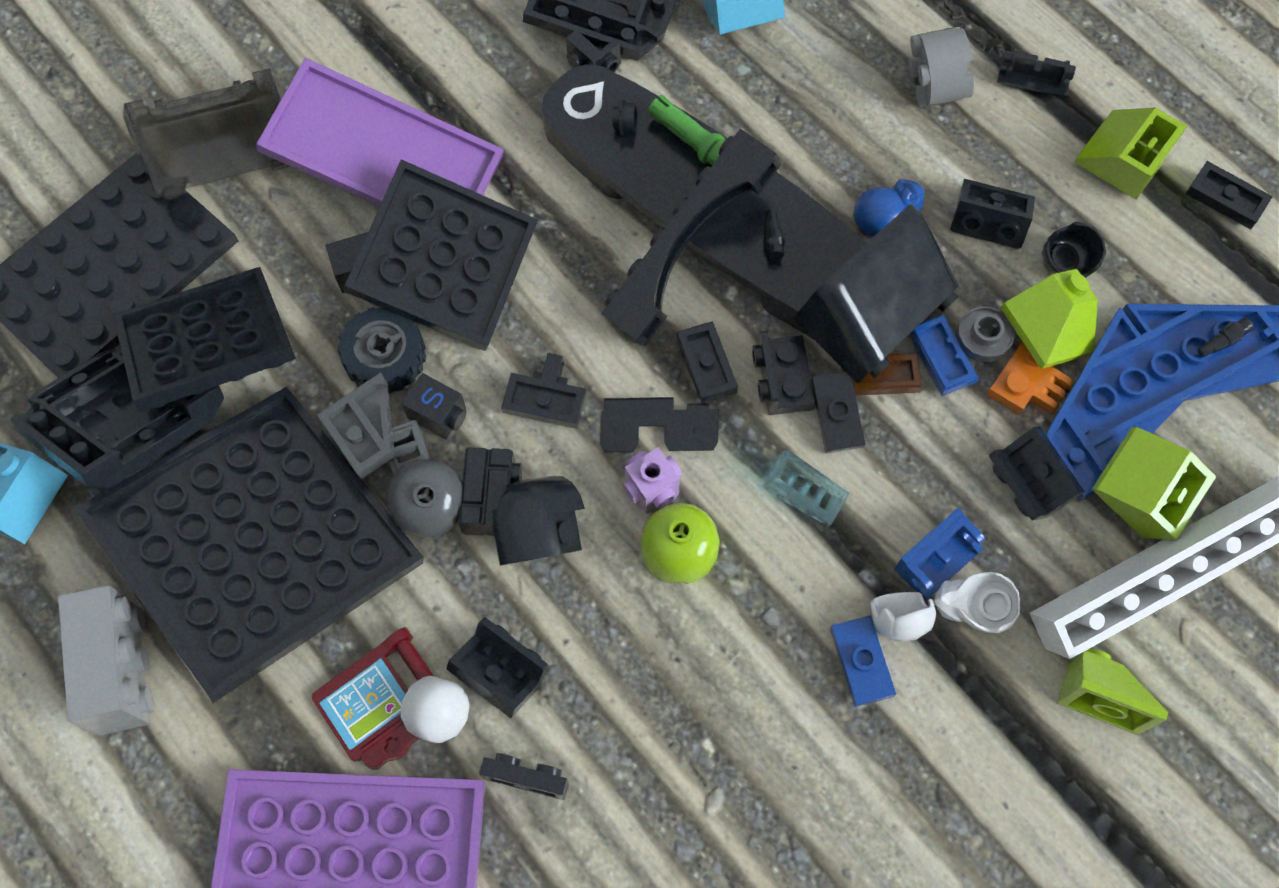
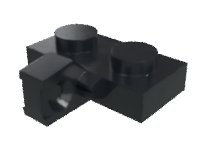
M548 353L542 373L534 371L533 377L516 373L510 374L501 409L506 414L577 429L586 397V388L567 385L568 378L561 377L564 362H562L563 356Z

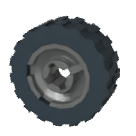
M372 307L363 313L359 312L353 320L346 323L343 333L341 332L339 336L340 345H338V353L348 377L359 387L379 373H382L388 383L389 394L393 391L399 392L404 390L405 386L411 385L416 381L415 378L418 374H421L423 363L426 362V348L418 325H415L412 319L405 318L382 307L376 309ZM386 346V352L384 354H381V352L377 351V349L379 347Z

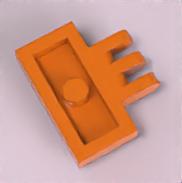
M1022 341L988 391L987 396L1018 415L1021 414L1029 401L1048 413H1055L1059 406L1057 402H1061L1066 396L1064 390H1070L1074 381L1052 366L1040 369Z

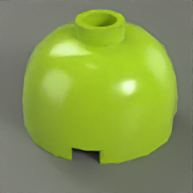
M681 502L664 505L655 511L644 525L640 540L642 559L652 575L670 584H674V582L695 583L709 574L717 562L720 545L716 524L708 513L695 505Z

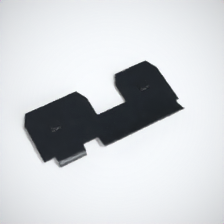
M674 397L604 398L605 410L601 413L600 444L604 452H634L639 441V427L665 426L664 443L668 451H714L718 443L719 409H710L709 403L687 404L686 410H674Z

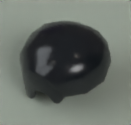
M1073 222L1053 232L1047 238V242L1044 243L1042 249L1044 265L1052 274L1077 269L1085 278L1101 267L1107 253L1104 238L1097 229L1082 222Z

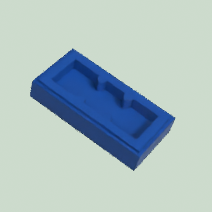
M944 314L920 323L909 334L941 396L977 382L979 377Z
M871 615L832 625L830 631L854 707L894 697L896 691Z

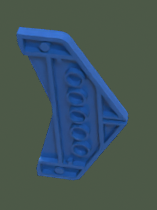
M1126 304L1123 309L1120 307L1045 433L1085 491L1077 497V500L1081 501L1095 493L1092 490L1093 486L1131 427H1138L1153 434L1184 401L1279 382V305ZM1243 317H1247L1252 322L1254 329L1245 334L1243 340L1205 357L1199 355L1198 348L1218 335V332L1228 323L1237 322Z

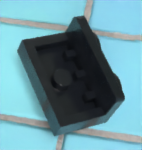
M1040 426L1033 427L1006 448L995 450L989 454L990 459L994 463L992 468L995 475L1001 482L1008 484L1016 496L1014 502L1019 511L1026 517H1030L1033 521L1049 517L1085 492Z
M484 617L478 622L474 636L448 660L446 670L511 719L541 687L548 664L542 660L537 652L527 649L511 637L502 626L495 625Z

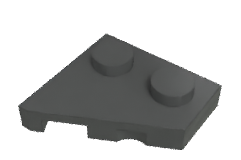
M379 373L317 414L361 479L395 457L388 383L382 373Z

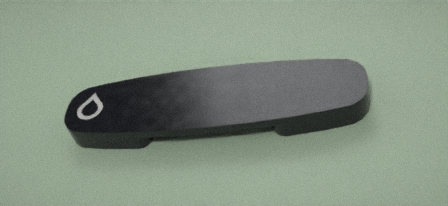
M586 64L572 68L563 74L543 97L542 116L547 140L575 169L606 196L615 199H626L657 225L666 228L674 217L673 211L681 199L684 197L688 198L697 187L696 180L700 173L706 167H712L710 163H702L697 156L698 152L648 114L651 103L655 98L658 99V95L599 65ZM622 100H626L627 103H636L638 110L636 133H625V136H621L620 130L613 129L612 126L613 107L619 106ZM682 110L684 113H686L689 117L695 120L701 127L709 131L711 134L719 133L712 127L708 126L707 124L703 123L694 116ZM776 172L759 195L753 191L729 202L715 212L698 228L686 246L727 275L759 294L762 307L769 314L812 338L793 317L819 286L867 242L803 190ZM770 208L775 209L777 212L779 226L783 231L786 241L783 248L784 257L780 260L770 259L768 249L765 247L766 211Z

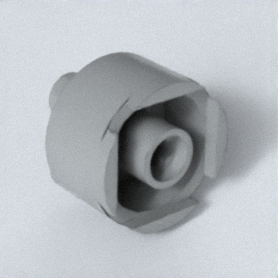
M952 27L910 37L913 56L908 57V68L910 77H917L919 86H916V100L919 107L962 100L972 96L974 74L968 75V62H972L969 41L963 28Z

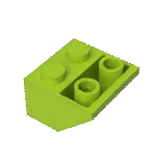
M1156 107L1112 110L1077 156L1074 163L1137 200L1169 156L1187 128V125Z
M1131 427L1092 490L1142 538L1177 540L1216 476L1190 450L1141 428Z

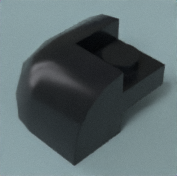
M546 476L520 480L506 486L507 489L501 496L498 508L492 510L493 530L500 566L582 550L575 511L585 509L579 491L571 481L564 476Z

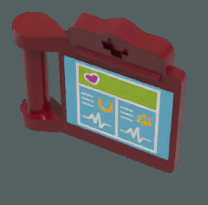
M407 627L395 631L380 645L320 687L311 696L349 758L355 762L362 759L364 764L372 770L380 769L389 761L403 758L409 747L420 739L407 731L401 719L402 700L408 688L387 659V656L397 651L417 681L426 676H434L411 643L413 636Z

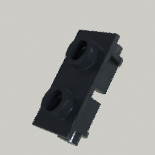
M1013 49L1012 52L1005 51L1003 53L997 83L1066 98L1069 83L1074 77L1076 66L1070 65L1068 60L1064 62L1045 57L1044 61H1040L1037 55L1018 52L1017 49Z

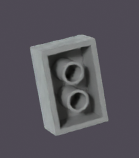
M110 585L58 596L67 720L97 735L150 725L149 711L153 710V696L145 681V671L149 670V656L141 641V631H144L146 626L142 609Z

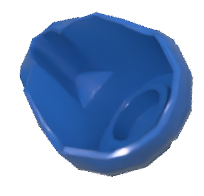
M899 179L892 188L874 187L863 192L855 202L853 211L854 221L864 235L873 238L908 205L912 204L920 212L924 202L925 190L917 182L907 179Z

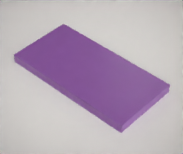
M307 58L302 62L256 144L258 152L379 207L401 159L484 195L504 153V149Z

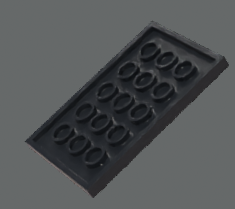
M139 150L0 264V322L59 378L102 351L115 348L120 344L113 314L181 292L239 240L227 226L144 152Z

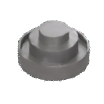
M977 307L969 310L962 317L956 331V337L968 357L979 362H993L1001 359L1009 351L1015 338V331L1001 310L993 307Z

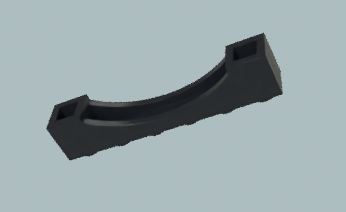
M741 128L734 137L729 136L723 142L719 150L720 156L712 167L708 166L700 173L696 180L697 187L688 198L684 197L679 201L673 211V219L666 228H661L655 233L651 239L649 251L643 259L639 258L631 265L627 273L628 279L620 289L613 290L605 301L604 306L606 308L601 314L644 346H646L667 318V315L662 312L665 288L673 266L689 239L709 217L729 202L752 191L759 195L782 165L774 151Z

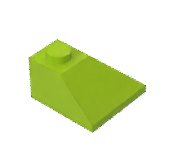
M1077 269L1052 274L1006 301L1000 307L1040 369L1087 357L1094 351L1098 299L1090 289L1087 279Z
M1089 648L1070 659L1057 704L1135 735H1139L1167 720L1169 712L1123 664L1112 661L1108 653Z

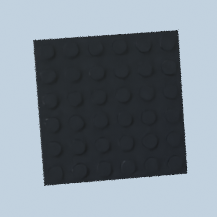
M287 386L129 476L114 487L108 488L74 508L79 519L212 704L422 565L424 560L422 554L402 529L394 523L390 514Z

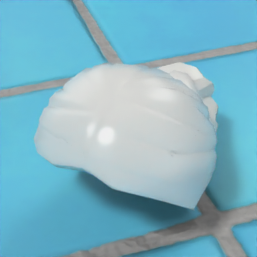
M997 572L974 574L965 580L944 581L936 592L934 605L937 606L942 617L956 622L964 621L972 628L984 633L998 634L1008 630L1020 615L1019 591L1009 578Z

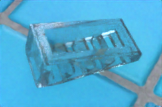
M784 449L775 457L759 483V486L770 494L827 526L833 523L850 494L788 449ZM784 469L790 472L785 481L779 478ZM800 477L804 481L799 489L796 490L792 486L797 478ZM814 485L818 489L810 500L806 497V494L811 486ZM827 492L832 497L825 509L818 505Z

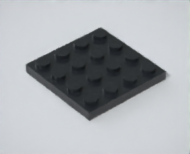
M401 159L343 291L486 351L538 219Z
M261 267L113 314L132 399L139 413L152 408L163 407L169 402L189 395L201 394L207 389L230 381H239L248 375L268 368H277L286 362L296 359Z

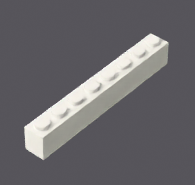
M1279 476L1185 527L1177 540L1163 539L1030 612L1044 648L1071 659L1279 543Z

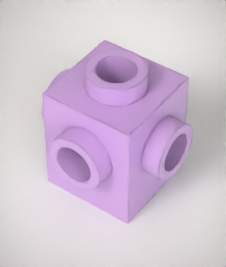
M659 447L649 453L646 450L641 451L628 461V465L625 466V482L622 485L632 503L638 502L645 514L672 503L679 495L681 470L671 456L665 457Z

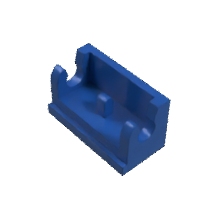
M959 507L899 560L894 569L915 592L922 594L924 601H927L937 592L944 581L950 580L983 550L981 545L985 540L983 534L963 515L964 512Z

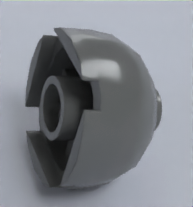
M433 459L414 460L401 467L390 480L386 493L388 512L394 523L409 535L421 538L441 536L453 529L459 521V511L463 495L462 481L457 472L444 462ZM420 490H425L424 494L418 495ZM430 490L433 492V499L428 496ZM426 499L428 503H422L419 500Z

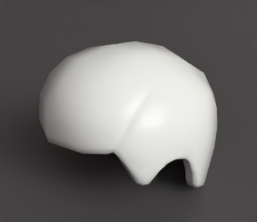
M900 592L876 597L870 602L874 625L879 633L891 640L899 642L917 640L933 628L936 618L934 602L932 599H929V605L927 606L920 592Z
M434 676L423 677L411 685L404 696L401 706V719L407 731L412 735L428 742L443 743L458 736L467 722L470 707L468 696L462 687L452 681Z

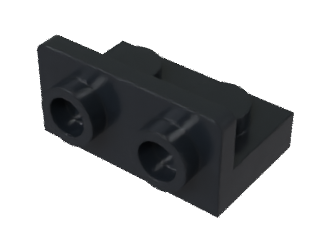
M964 178L950 230L959 234L1020 249L1033 219L1035 196Z
M768 331L759 332L758 344L752 345V358L754 367L761 368L762 380H758V394L760 402L767 403L768 415L814 410L816 404L803 335L769 339Z

